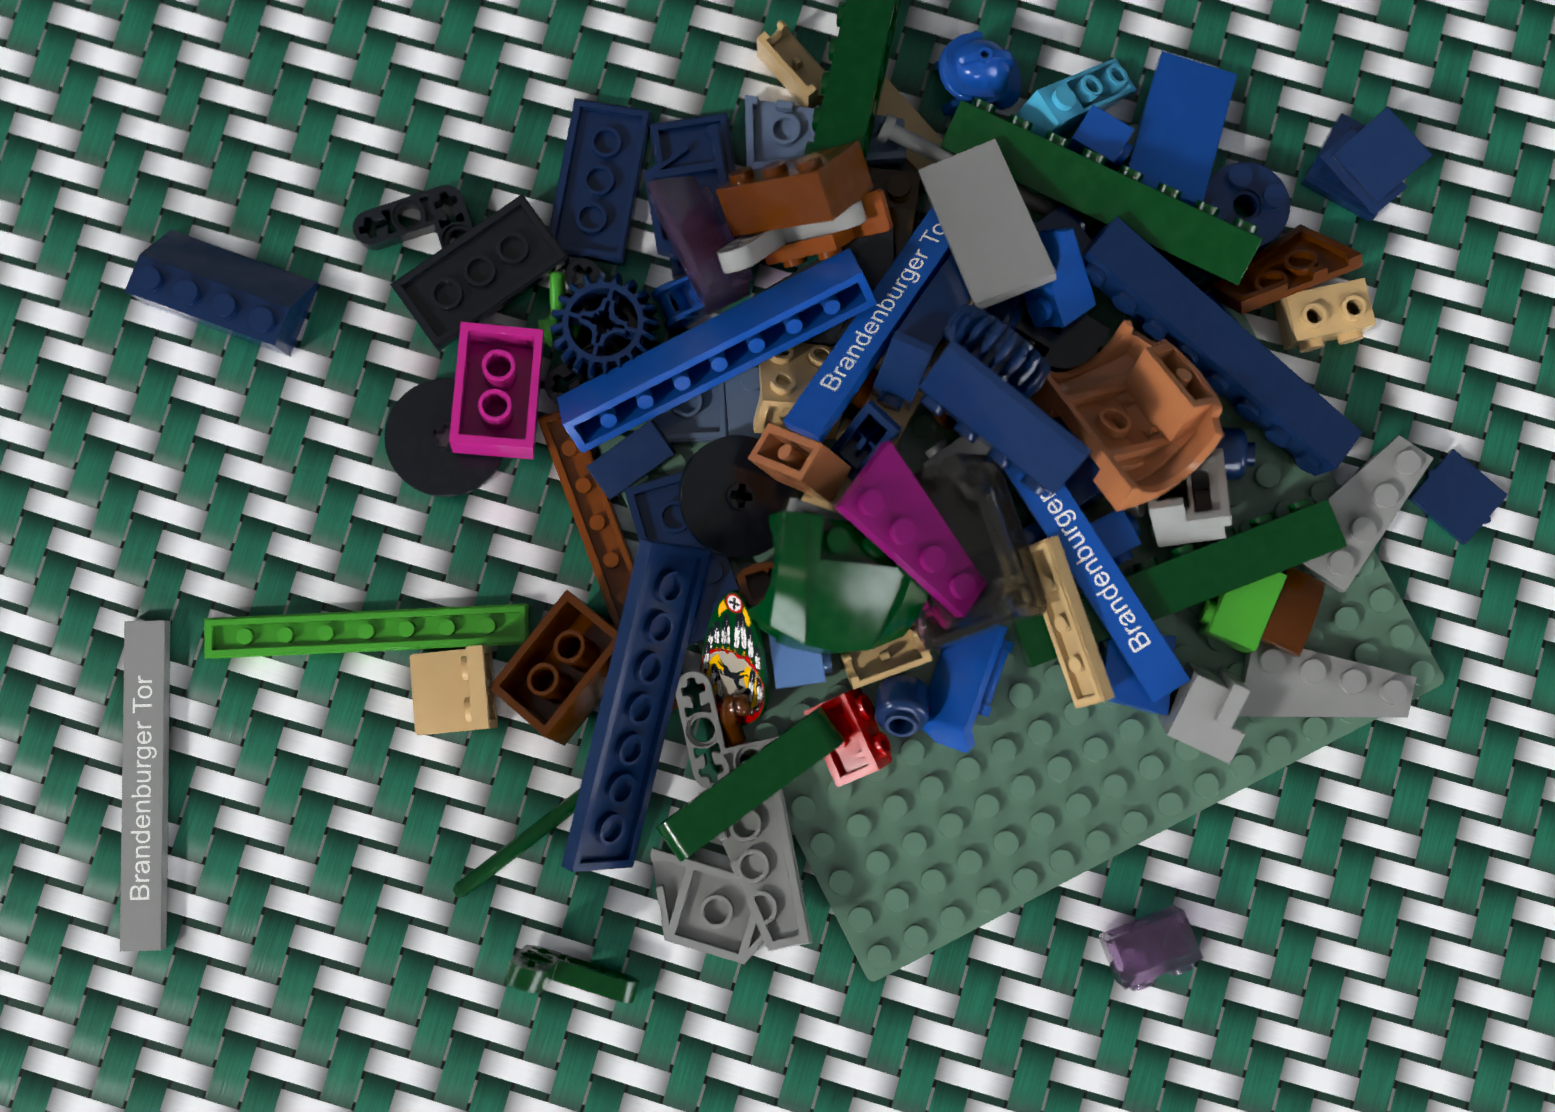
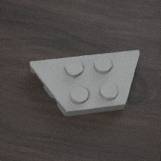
M653 847L650 857L651 862H653L664 940L745 964L758 950V947L764 940L746 902L747 898L739 880L736 879L733 871L692 858H686L680 862L674 853Z

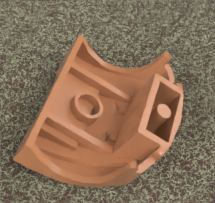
M1124 320L1103 349L1084 365L1062 373L1050 371L1043 386L1030 397L1035 405L1049 417L1056 418L1060 416L1075 437L1092 450L1089 455L1100 468L1093 481L1117 512L1151 501L1176 487L1204 462L1225 434L1219 421L1222 405L1202 373L1167 340L1162 339L1154 343L1141 333L1133 331V323L1130 320Z

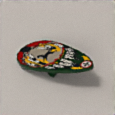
M733 590L720 600L711 616L701 654L700 671L706 673L713 683L719 711L727 695L733 693L737 696L744 693L749 696L751 713L748 716H740L742 725H747L759 720L767 710L769 701L768 672L760 628L756 621L751 620L747 614V609H750L751 606L742 592ZM702 683V691H705V685Z

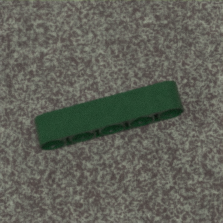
M820 706L660 823L656 829L678 860L682 862L839 747L845 739Z

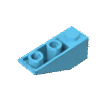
M1114 58L1038 89L1015 115L1033 123L1030 132L1045 138L1047 131L1063 137L1080 126L1092 105L1106 111L1133 94L1137 89L1129 79L1127 72L1121 67L1117 59Z

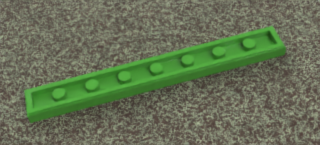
M530 604L204 618L205 659L465 648L466 646L522 645L531 635Z

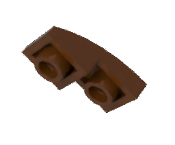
M1291 567L1283 571V574L1287 575L1261 641L1297 657L1301 655L1314 624L1326 583Z

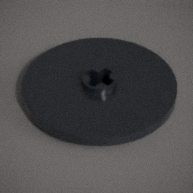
M434 379L421 383L407 391L392 408L385 427V449L393 469L410 487L435 497H457L477 490L493 477L504 458L453 453L449 442L447 447H441L440 440L435 438L437 434H444L446 428L450 429L455 379Z
M730 435L707 443L691 457L680 480L679 506L688 530L705 548L725 557H753L772 549L774 543L773 533L769 525V515L786 511L790 498L797 499V489L776 481L748 459L759 440L754 437ZM740 487V493L746 495L747 500L740 503L737 507V500L731 499L730 494Z

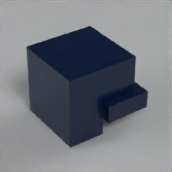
M1386 107L1358 133L1354 128L1349 130L1319 158L1374 216L1407 188L1402 181L1427 161L1432 154L1391 109Z

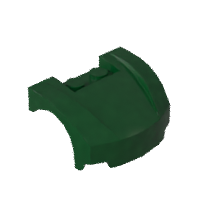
M782 511L769 515V525L773 533L775 552L771 582L761 602L747 609L749 618L755 620L760 629L776 638L777 643L789 648L816 654L871 650L905 636L919 617L929 593L850 521L825 519L824 515Z

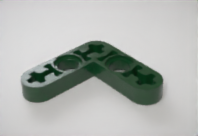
M525 945L511 958L504 979L507 985L531 993H541L553 980L623 1003L634 1002L640 983L637 978L535 945Z

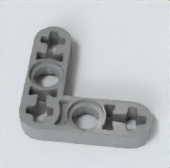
M858 200L833 221L740 236L717 251L723 273H733L753 266L786 243L850 229L866 222L867 217L862 200Z
M697 670L689 671L679 678L675 694L693 775L701 787L709 788L739 766L744 751L749 749L759 751L779 736L776 735L745 742L736 746H727L720 723L716 694L710 677L706 673ZM689 678H695L697 684L704 683L705 691L699 694L700 704L703 706L706 703H710L711 711L702 710L691 716L688 715L687 708L695 707L693 696L690 694L685 695L683 689L689 685ZM698 718H707L714 724V736L708 741L698 740L692 733V725ZM718 743L720 751L713 750L711 753L715 765L722 764L723 771L717 775L718 780L712 781L710 775H703L701 771L708 763L706 752L698 756L696 748L704 749Z

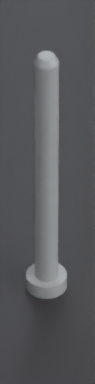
M889 113L884 118L875 140L883 144L889 139L935 163L956 155L895 124L897 117ZM1017 185L1028 209L1044 217L1055 210V206L1051 201Z

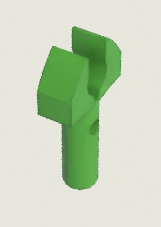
M561 271L550 273V314L545 320H538L537 322L538 329L544 330V343L549 348L552 347L550 326L558 321L553 318L552 310L557 308L565 309L558 300L559 295H566L565 273ZM574 326V339H575L576 336H577L578 333H579V327H578V326Z

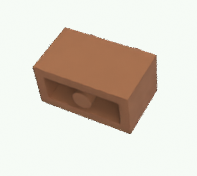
M770 423L766 426L748 457L751 462L776 481L828 503L832 502L851 469V466L824 444Z

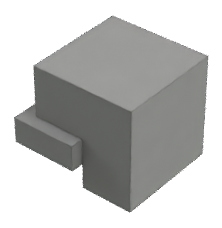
M1223 448L1214 449L1204 462L1176 487L1148 501L1149 513L1158 547L1226 539L1225 526L1232 525Z
M1187 661L1184 671L1190 678V681L1172 691L1168 715H1160L1158 720L1168 736L1230 764L1245 736L1243 731L1232 726L1251 690L1236 673L1220 666L1217 673L1214 674Z

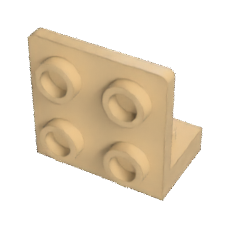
M800 343L759 364L760 396L753 419L754 433L762 434L768 423L796 433L786 428L783 420L835 346ZM842 415L825 439L835 438Z
M466 646V649L410 655L414 724L417 735L498 728L496 694L488 688L494 681L491 646Z

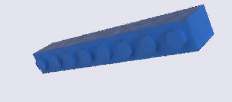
M848 248L635 357L634 360L623 363L621 368L615 367L607 375L602 374L557 397L563 427L581 453H584L877 305L851 249Z

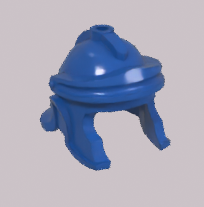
M975 30L974 32L962 34L954 38L943 49L940 59L935 62L934 72L939 70L944 87L951 95L957 98L941 105L944 115L954 116L961 100L972 104L975 97L996 106V109L999 110L1008 109L1018 102L1021 94V75L1014 56L997 43L984 39L982 32Z

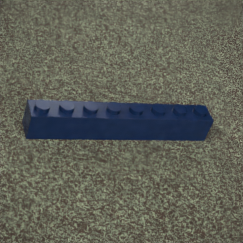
M1116 216L1099 230L1081 253L1090 285L1098 287L1112 300L1113 305L1119 311L1129 314L1136 320L1150 338L1157 341L1165 339L1174 345L1202 373L1215 393L1220 394L1231 403L1240 417L1251 421L1263 431L1270 443L1281 447L1294 458L1296 465L1301 470L1315 477L1339 467L1362 434L1360 429L1120 218Z

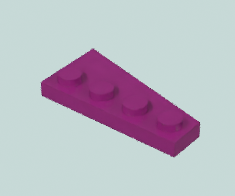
M891 441L882 442L835 508L956 618L965 617L987 583Z

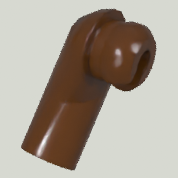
M733 693L727 695L719 711L720 723L727 746L740 745L746 741L740 716H748L751 713V702L749 696L744 693L737 696Z

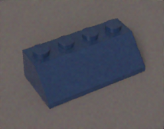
M169 230L139 255L124 292L151 307L291 356L319 283L177 231Z
M954 340L946 347L919 386V392L924 395L920 402L938 417L945 412L957 422L953 428L962 437L972 444L976 439L980 440L990 448L986 455L1004 470H1007L1011 465L1023 475L1020 482L1038 497L1043 493H1046L1049 497L1053 496L1092 451Z

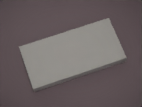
M996 139L918 170L922 184L973 304L979 309H984L1057 280L1055 269Z

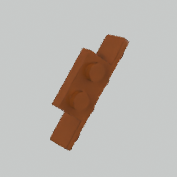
M882 189L871 190L861 198L867 217L866 222L850 229L786 243L764 258L767 265L783 262L784 267L789 268L808 261V256L816 254L819 260H825L842 252L841 247L855 238L889 231L893 228V223L884 191Z

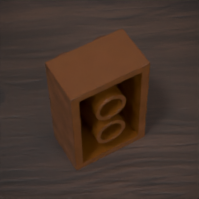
M566 590L488 688L545 738L565 746L602 699L618 629L586 602Z

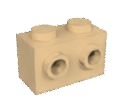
M1365 278L1303 290L1280 299L1273 304L1284 350L1299 347L1300 353L1309 352L1324 347L1325 341L1338 339L1339 345L1352 343L1363 339V333L1376 325Z

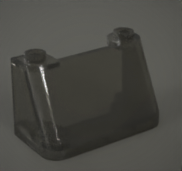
M956 453L913 473L987 583L965 617L956 618L931 594L928 595L929 608L920 611L916 623L918 637L924 643L926 651L938 650L1044 614L1047 609L1046 595L1001 467L987 455Z

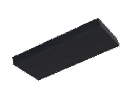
M521 194L390 285L439 352L459 338L461 322H483L547 278L551 272L557 271L570 262V260L525 196Z

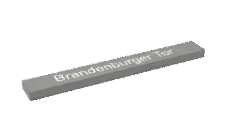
M167 620L125 621L120 951H160L167 948L171 621Z

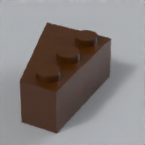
M857 140L787 161L778 160L755 170L751 166L737 169L728 175L730 180L716 189V193L732 237L833 221L874 187L860 142Z

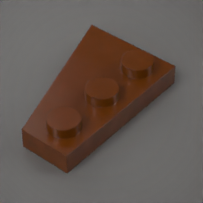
M1300 224L1254 256L1239 285L1226 279H1221L1212 286V294L1222 304L1243 315L1363 267L1362 253Z

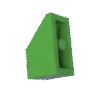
M1278 572L1216 596L1212 600H1206L1198 617V621L1202 623L1198 633L1242 653L1256 652L1287 575Z

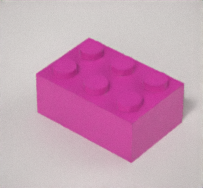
M461 322L449 443L453 453L534 460L544 352L543 329Z

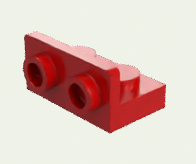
M860 687L851 689L803 711L804 715L807 716L821 706L845 739L839 747L824 757L837 787L876 772L893 761L890 755V742L886 735L880 732L873 717L874 708L872 702L867 695L862 693Z

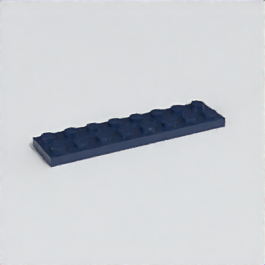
M640 539L561 865L571 872L631 868L634 865L711 552L709 550L695 546Z

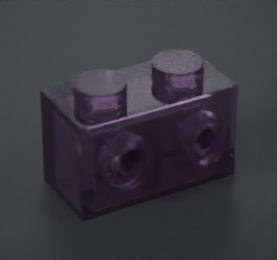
M1175 905L1098 934L1116 982L1124 989L1131 988V991H1139L1152 986L1155 983V977L1168 972L1171 976L1186 973L1194 968V962L1204 959L1185 911Z

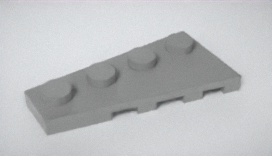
M1402 436L1394 437L1362 465L1351 478L1327 497L1348 546L1299 564V566L1339 593L1345 592L1434 458Z
M782 788L717 836L719 841H722L731 862L729 864L746 895V902L768 951L812 943Z

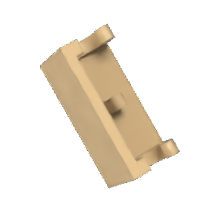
M780 20L777 23L778 28L771 37L764 31L756 38L757 56L802 107L814 108L824 98V96H821L820 91L824 69L791 34L788 25L783 20Z
M913 624L904 637L871 650L839 653L851 688L856 689L933 661L928 648L923 643L920 627H916Z

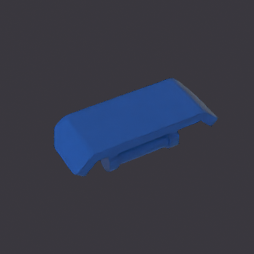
M996 593L982 599L978 596L965 617H954L951 630L947 634L928 688L930 691L929 717L923 730L936 743L964 753H968L975 746L972 728L977 714L985 717L990 715L992 709L990 707L1008 653L1011 654L1014 643L1005 640L1004 636L1010 620L1022 612L1021 600Z

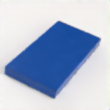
M1161 52L1134 140V147L1132 148L1127 167L1144 174L1141 183L1154 189L1157 188L1159 182L1181 191L1182 194L1179 200L1193 207L1197 199L1204 201L1237 74L1168 52Z

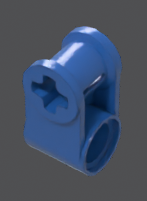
M708 266L657 287L653 290L651 296L653 301L659 302L667 320L665 323L666 330L672 332L685 328L698 319L724 308L730 300L731 291L723 271L716 267ZM714 281L722 285L720 292L715 296L707 297L701 294L702 288L708 282ZM672 300H675L679 308L678 311H675Z

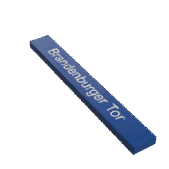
M931 207L872 292L877 305L857 314L784 418L783 421L786 428L819 443L824 441L890 345L895 331L898 330L924 290L952 254L933 207Z
M1011 465L1007 470H1004L1047 538L1059 536L1074 581L1151 701L1156 702L1190 681V678L1065 484L1051 497L1046 493L1038 497L1020 482L1023 475Z

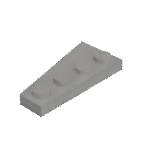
M1260 640L1256 652H1248L1246 654L1241 680L1251 691L1238 717H1408L1417 677L1303 649L1300 656L1294 657Z

